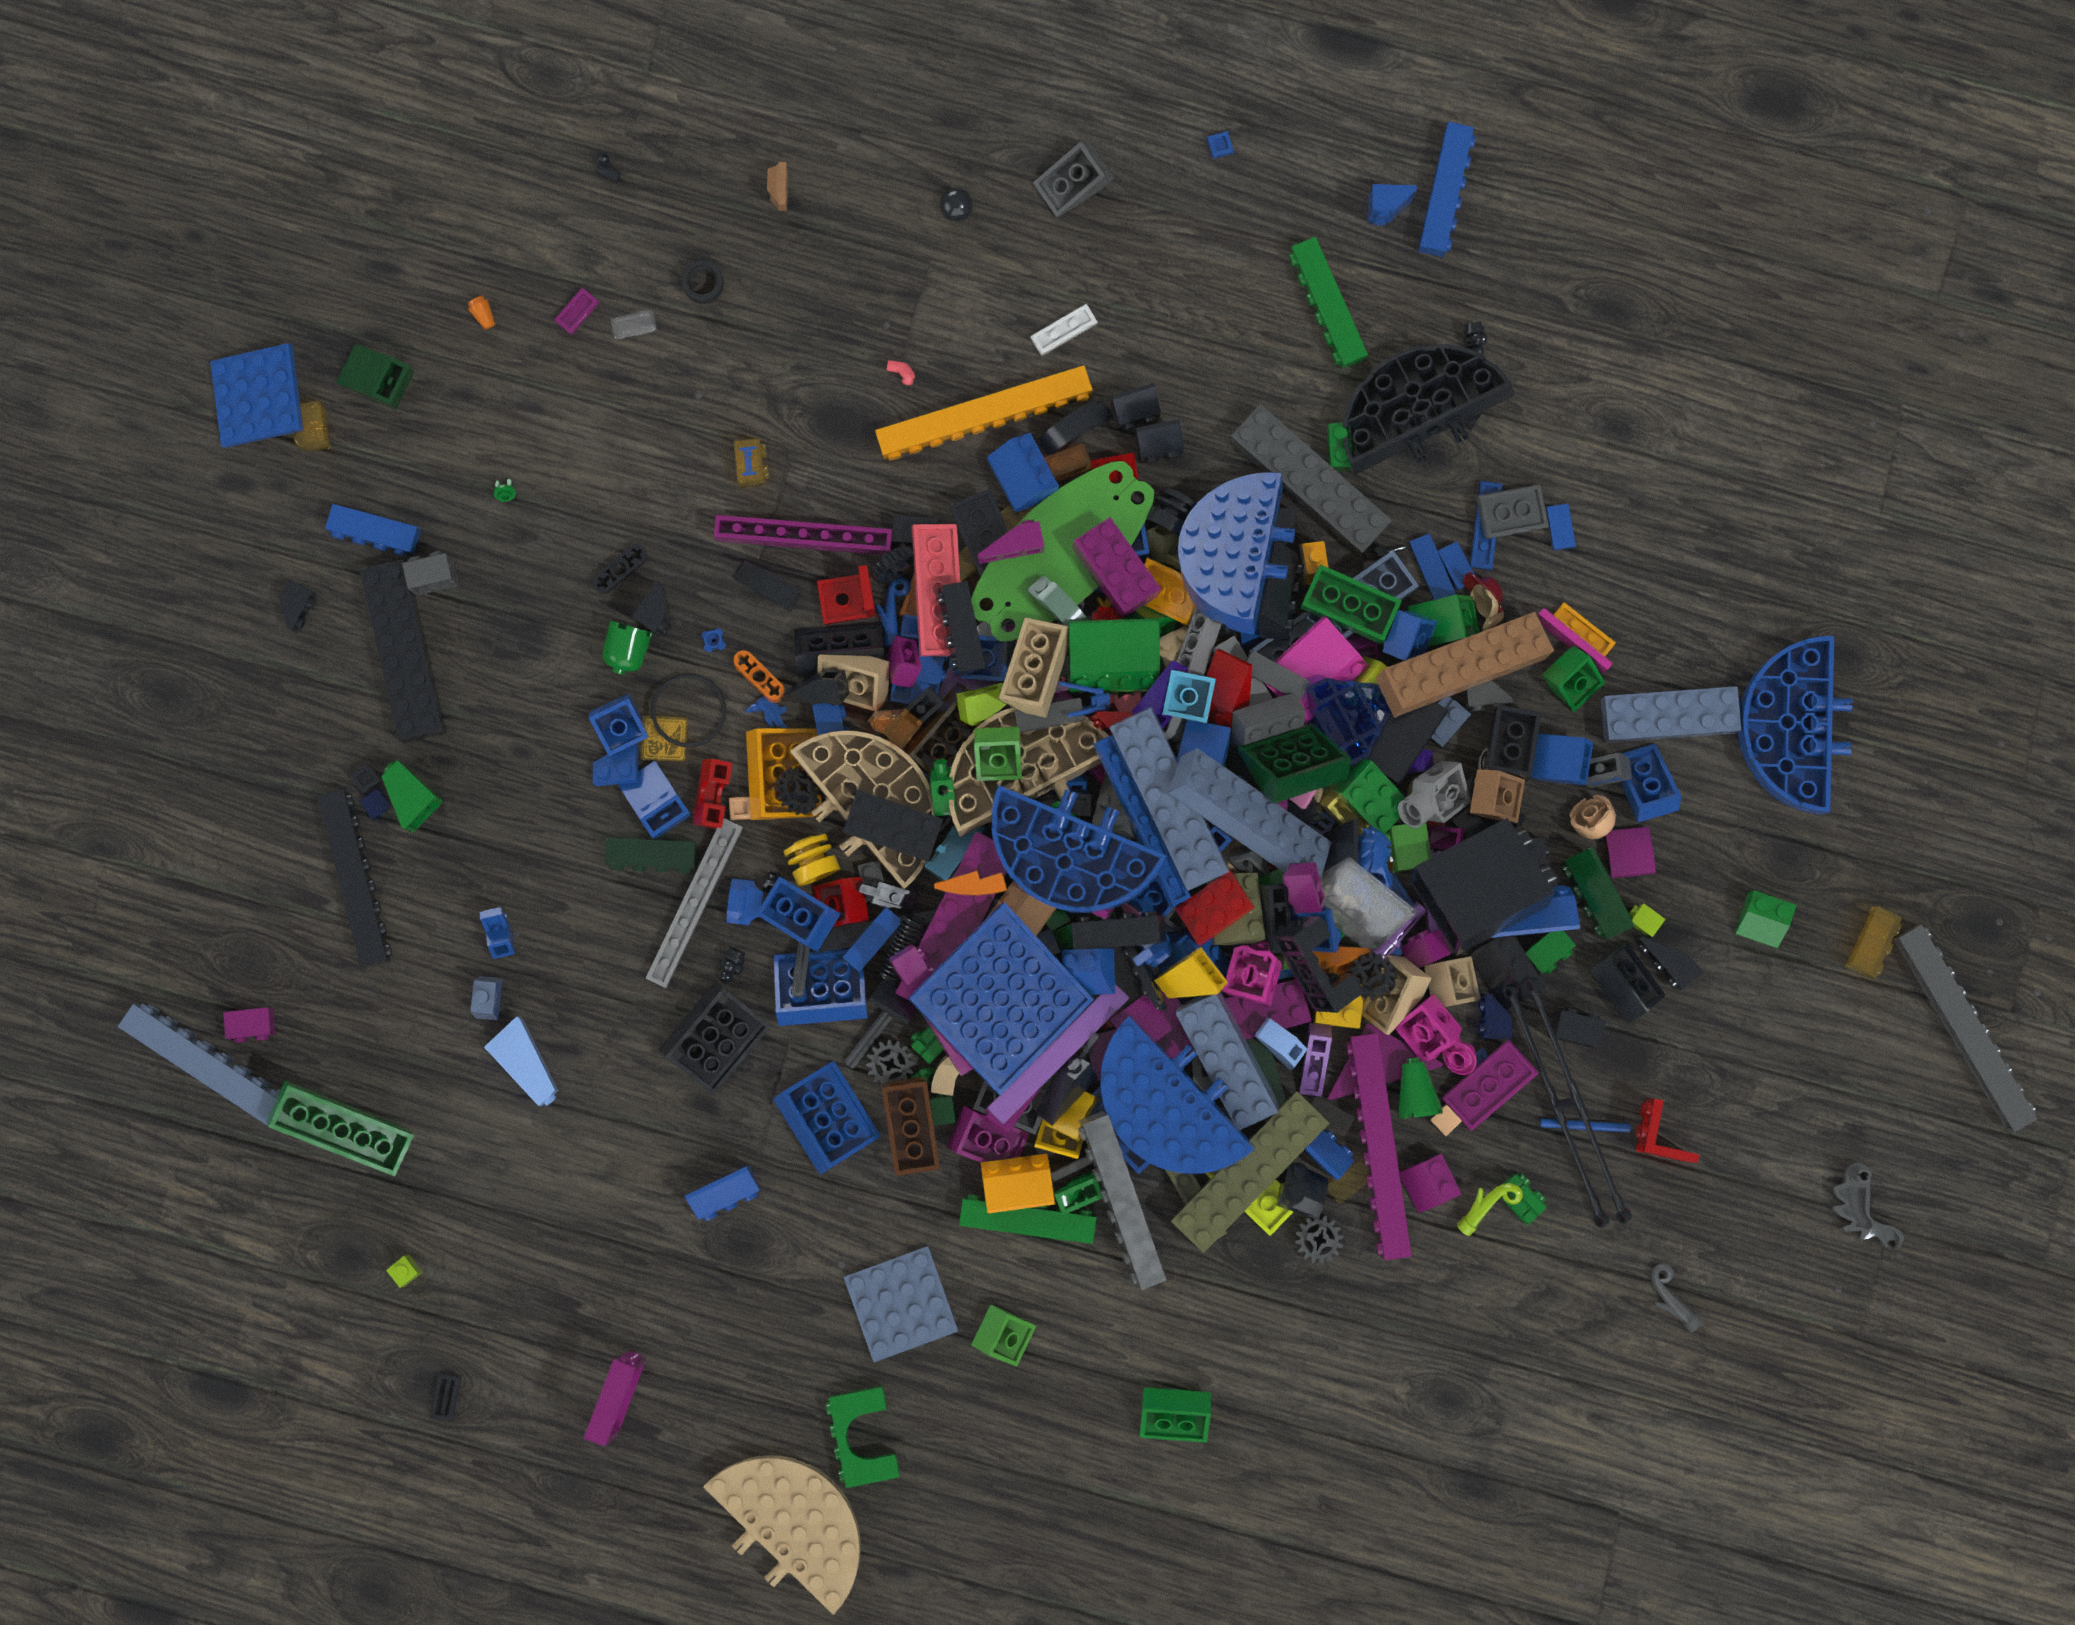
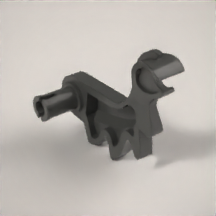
M1850 1164L1845 1169L1843 1183L1832 1186L1833 1194L1843 1204L1832 1206L1831 1209L1838 1216L1850 1221L1849 1224L1842 1226V1231H1860L1858 1238L1863 1240L1874 1236L1878 1237L1884 1247H1888L1889 1240H1894L1895 1244L1892 1248L1899 1249L1902 1242H1904L1903 1233L1896 1227L1874 1221L1870 1216L1871 1172L1864 1164Z

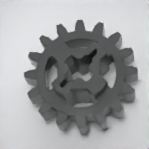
M888 1039L887 1045L880 1041V1048L872 1047L874 1055L868 1054L867 1056L872 1060L866 1063L867 1067L872 1068L868 1075H875L874 1083L881 1080V1087L882 1083L909 1079L906 1074H913V1070L909 1068V1066L915 1064V1061L909 1060L913 1053H906L905 1051L908 1046L905 1045L901 1048L899 1040L895 1045L892 1044L891 1039ZM891 1049L889 1054L885 1056L879 1055L880 1052ZM899 1052L903 1055L906 1064L899 1061ZM890 1058H893L894 1064L897 1066H892L891 1069H888L884 1061H889ZM875 1063L881 1065L882 1075L878 1073ZM902 1072L898 1077L890 1078L892 1073Z
M1323 1216L1322 1220L1314 1219V1221H1311L1308 1217L1305 1218L1307 1224H1299L1302 1229L1301 1232L1295 1231L1299 1239L1295 1240L1294 1243L1301 1246L1297 1251L1305 1252L1303 1255L1305 1260L1310 1256L1311 1263H1315L1316 1259H1319L1320 1264H1324V1258L1331 1262L1332 1254L1339 1255L1336 1248H1343V1245L1338 1243V1240L1344 1237L1337 1234L1341 1228L1339 1226L1333 1227L1335 1223L1333 1219L1328 1223L1327 1216ZM1318 1224L1316 1230L1311 1233L1306 1232L1311 1226ZM1327 1227L1331 1230L1334 1239L1328 1237L1326 1233ZM1319 1233H1322L1321 1237L1324 1238V1242H1320L1319 1245L1316 1246L1317 1242L1314 1241L1313 1238L1314 1236H1319ZM1304 1240L1310 1242L1312 1246L1311 1252L1306 1248ZM1331 1247L1328 1252L1320 1254L1323 1248Z

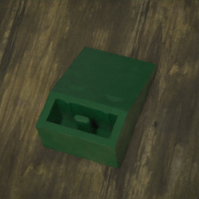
M355 344L336 383L396 411L415 371L410 365Z

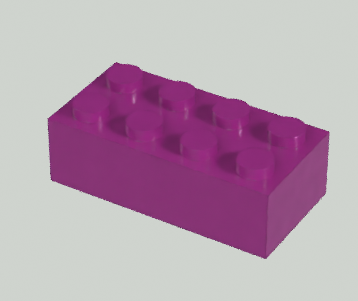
M1111 517L1073 541V551L1121 619L1129 616L1159 596L1160 586Z

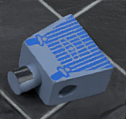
M480 976L474 980L471 1013L475 1018L498 1020L503 978Z

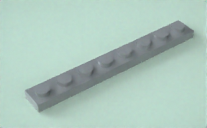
M723 818L722 828L716 830L646 979L667 988L743 829L742 826Z

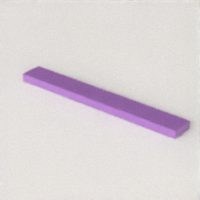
M1116 984L1115 994L1100 995L987 1110L1004 1125L1089 1040L1091 1035L1096 1033L1129 1000V997Z

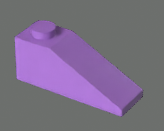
M1309 1023L1305 1044L1307 1051L1304 1053L1299 1094L1322 1097L1332 1041L1330 1025Z

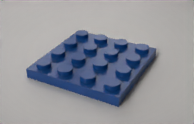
M286 343L210 361L221 447L227 448L303 431L294 353L291 344Z

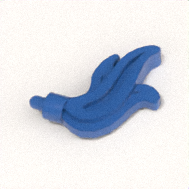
M761 697L756 703L751 704L750 708L745 710L746 713L762 711L770 727L774 728L773 721L778 728L787 729V725L783 723L780 717L781 714L786 712V706L779 707L776 703Z

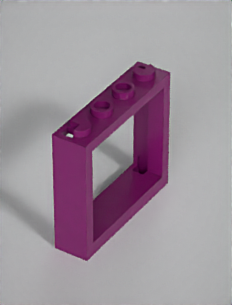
M630 1350L613 1360L584 1439L607 1446L618 1436L646 1362L645 1359L641 1358V1354Z

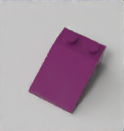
M963 1105L946 1145L947 1148L978 1162L1020 1157L1030 1133L1013 1127L1010 1133L1005 1135L985 1121L987 1114Z

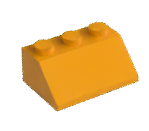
M1047 1154L981 1162L987 1213L1055 1204Z

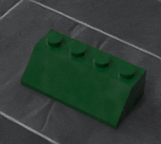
M1593 846L1561 862L1563 865L1561 870L1564 876L1572 881L1574 885L1572 891L1578 899L1581 898L1584 904L1582 909L1587 918L1591 917L1595 924L1593 930L1598 938L1602 937L1604 941L1635 926Z

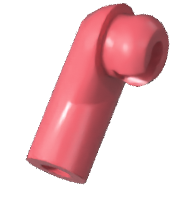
M888 360L887 371L899 373L904 385H912L915 373L910 366L903 362Z

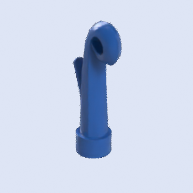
M905 577L895 579L889 584L885 598V611L880 605H876L884 627V648L890 649L895 636L900 637L895 595L905 596L909 593L911 585ZM903 584V590L898 591L897 587Z

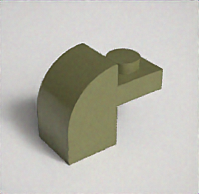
M1159 524L1148 530L1147 541L1152 559L1165 566L1171 565L1180 570L1178 536Z

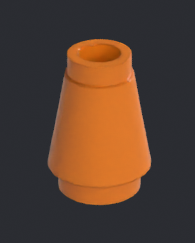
M483 295L467 303L470 307L468 310L484 330L496 324L488 299H485Z

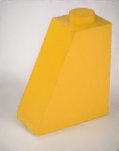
M1201 947L1164 970L1154 980L1167 998L1218 994L1228 983Z

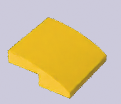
M1084 1092L1053 1126L1045 1120H1042V1124L1079 1141L1081 1137L1078 1128L1081 1126L1078 1120L1089 1116L1098 1099L1094 1095Z

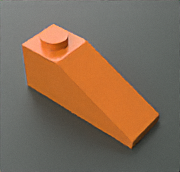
M1338 947L1339 949L1335 953L1311 951L1317 956L1320 968L1327 975L1329 973L1340 975L1349 972V967L1356 966L1353 962L1354 959L1360 962L1362 954L1365 958H1368L1371 952L1369 948Z

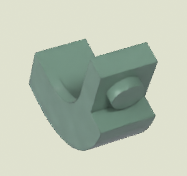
M1044 575L1027 589L1028 593L1047 609L1060 625L1068 626L1069 629V621H1089L1074 601L1054 581H1049Z

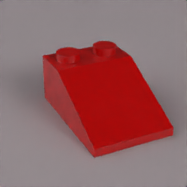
M1221 649L1216 650L1206 677L1216 679L1207 721L1215 725L1229 727L1232 732L1233 711L1250 706L1253 665Z

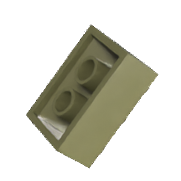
M1258 873L1234 874L1255 908L1212 938L1213 945H1253L1265 939ZM1218 877L1206 882V886L1214 880H1216Z

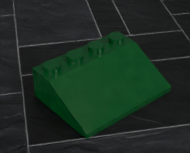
M1313 723L1238 747V751L1259 789L1274 804L1348 779L1351 757Z

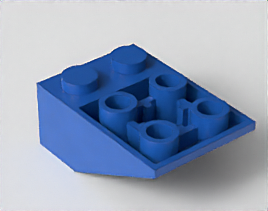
M656 761L638 771V782L618 785L651 837L655 840L692 816Z

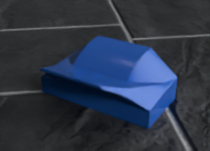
M732 879L726 923L749 926L753 919L759 917L756 914L762 906L763 891L756 887L755 881Z

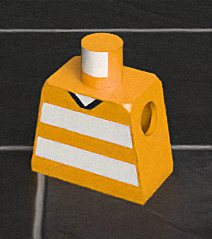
M1324 541L1299 544L1301 563H1303L1304 586L1311 585L1314 578L1313 575L1316 574L1320 564L1328 567Z

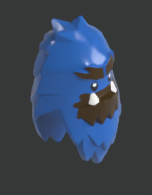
M1369 825V828H1362L1363 833L1358 835V861L1351 873V884L1353 885L1355 896L1358 897L1365 876L1369 873H1380L1382 875V898H1384L1393 882L1392 872L1395 858L1391 857L1392 843L1384 833Z

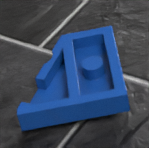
M638 743L611 756L607 754L593 763V784L595 787L638 782Z

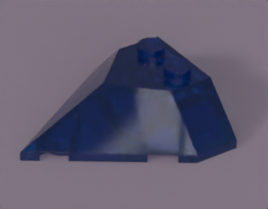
M1324 678L1308 686L1306 693L1309 709L1319 730L1351 757L1350 766L1368 757L1391 712L1379 685Z

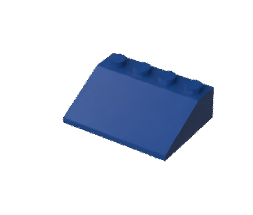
M849 949L815 954L809 952L805 990L802 997H794L792 995L797 953L774 955L775 1002L779 1026L868 1018L864 968L858 972L842 958Z
M834 1061L773 1098V1101L820 1175L881 1137Z

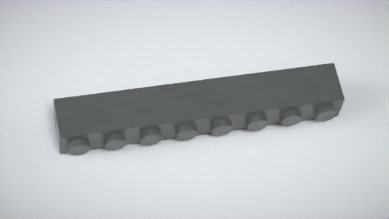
M1101 1111L1078 1120L1081 1126L1078 1128L1079 1135L1082 1141L1086 1140L1088 1146L1085 1149L1086 1155L1090 1162L1093 1161L1095 1169L1092 1170L1095 1180L1100 1182L1102 1190H1100L1104 1203L1107 1202L1110 1208L1107 1211L1109 1220L1112 1224L1115 1223L1117 1231L1114 1232L1117 1242L1119 1244L1122 1243L1124 1251L1121 1252L1125 1264L1130 1265L1132 1271L1129 1272L1132 1284L1144 1290L1166 1281L1109 1115L1105 1111Z

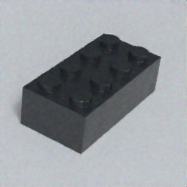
M856 790L842 832L928 862L943 819L861 790Z

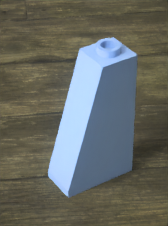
M517 1016L484 1048L538 1106L544 1104L548 1106L556 1099L554 1094L558 1089L524 1020Z

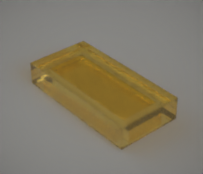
M1359 1160L1347 1169L1339 1180H1333L1328 1184L1327 1190L1338 1205L1367 1184L1366 1175H1370L1369 1169L1362 1160Z

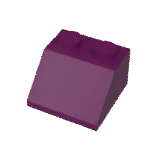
M1437 1153L1399 1172L1400 1178L1418 1213L1441 1205L1461 1195L1441 1153Z

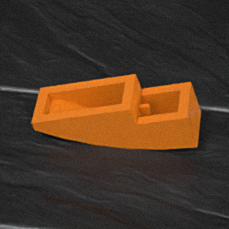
M974 871L934 884L935 889L959 895L979 896L1007 891L1002 873L980 879L978 871Z

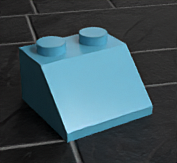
M1171 670L1163 714L1207 723L1216 679Z

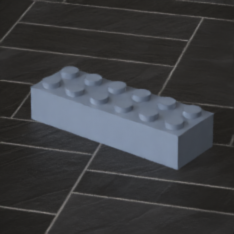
M1737 687L1604 696L1600 699L1604 743L1735 734L1741 731Z
M1222 993L1198 996L1179 1005L1176 1015L1212 1083L1221 1078L1224 1082L1217 1089H1220L1225 1083L1229 1087L1219 1097L1233 1123L1241 1130L1278 1113L1280 1104Z

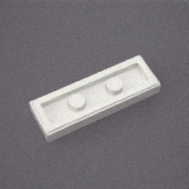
M1085 304L1030 336V339L1042 357L1095 326L1098 322L1088 305Z

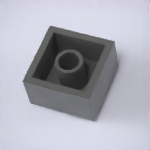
M442 551L430 553V557L422 559L420 556L408 559V562L402 563L407 588L416 596L459 586L454 561L446 553L443 554Z

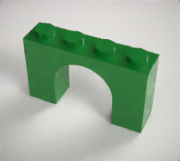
M883 1385L830 1396L829 1402H826L828 1416L832 1415L831 1435L832 1438L837 1439L838 1447H834L836 1460H841L842 1469L839 1470L840 1482L845 1483L846 1488L899 1478L900 1471L896 1452L875 1457H864L857 1454L850 1447L847 1439L848 1426L856 1417L887 1409Z

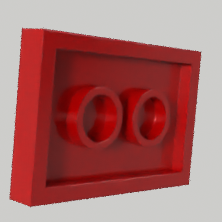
M1229 870V872L1218 877L1175 909L1196 943L1202 946L1253 910L1255 906L1234 873Z

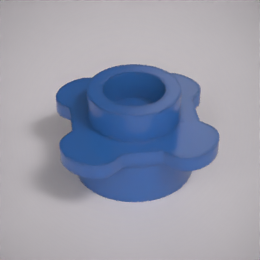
M717 628L715 631H704L702 633L706 652H712L714 649L723 650L726 644L722 639L723 631Z

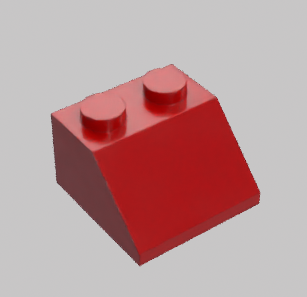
M862 877L839 879L813 886L816 899L841 913L833 927L869 921L865 894L856 890L857 882H862Z

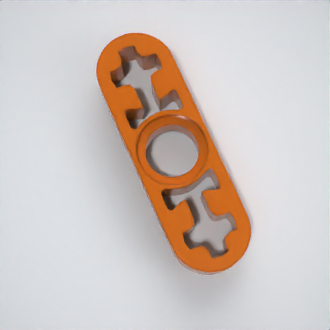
M744 650L737 652L734 656L736 670L768 701L772 703L780 702V698L785 694L784 686L750 652ZM739 658H748V665L752 668L749 674L747 673L749 668L745 664L739 665ZM755 672H763L766 676L762 682H756L753 679ZM768 682L774 690L777 688L779 689L778 696L775 694L772 696L770 695L771 690L769 687L766 686Z

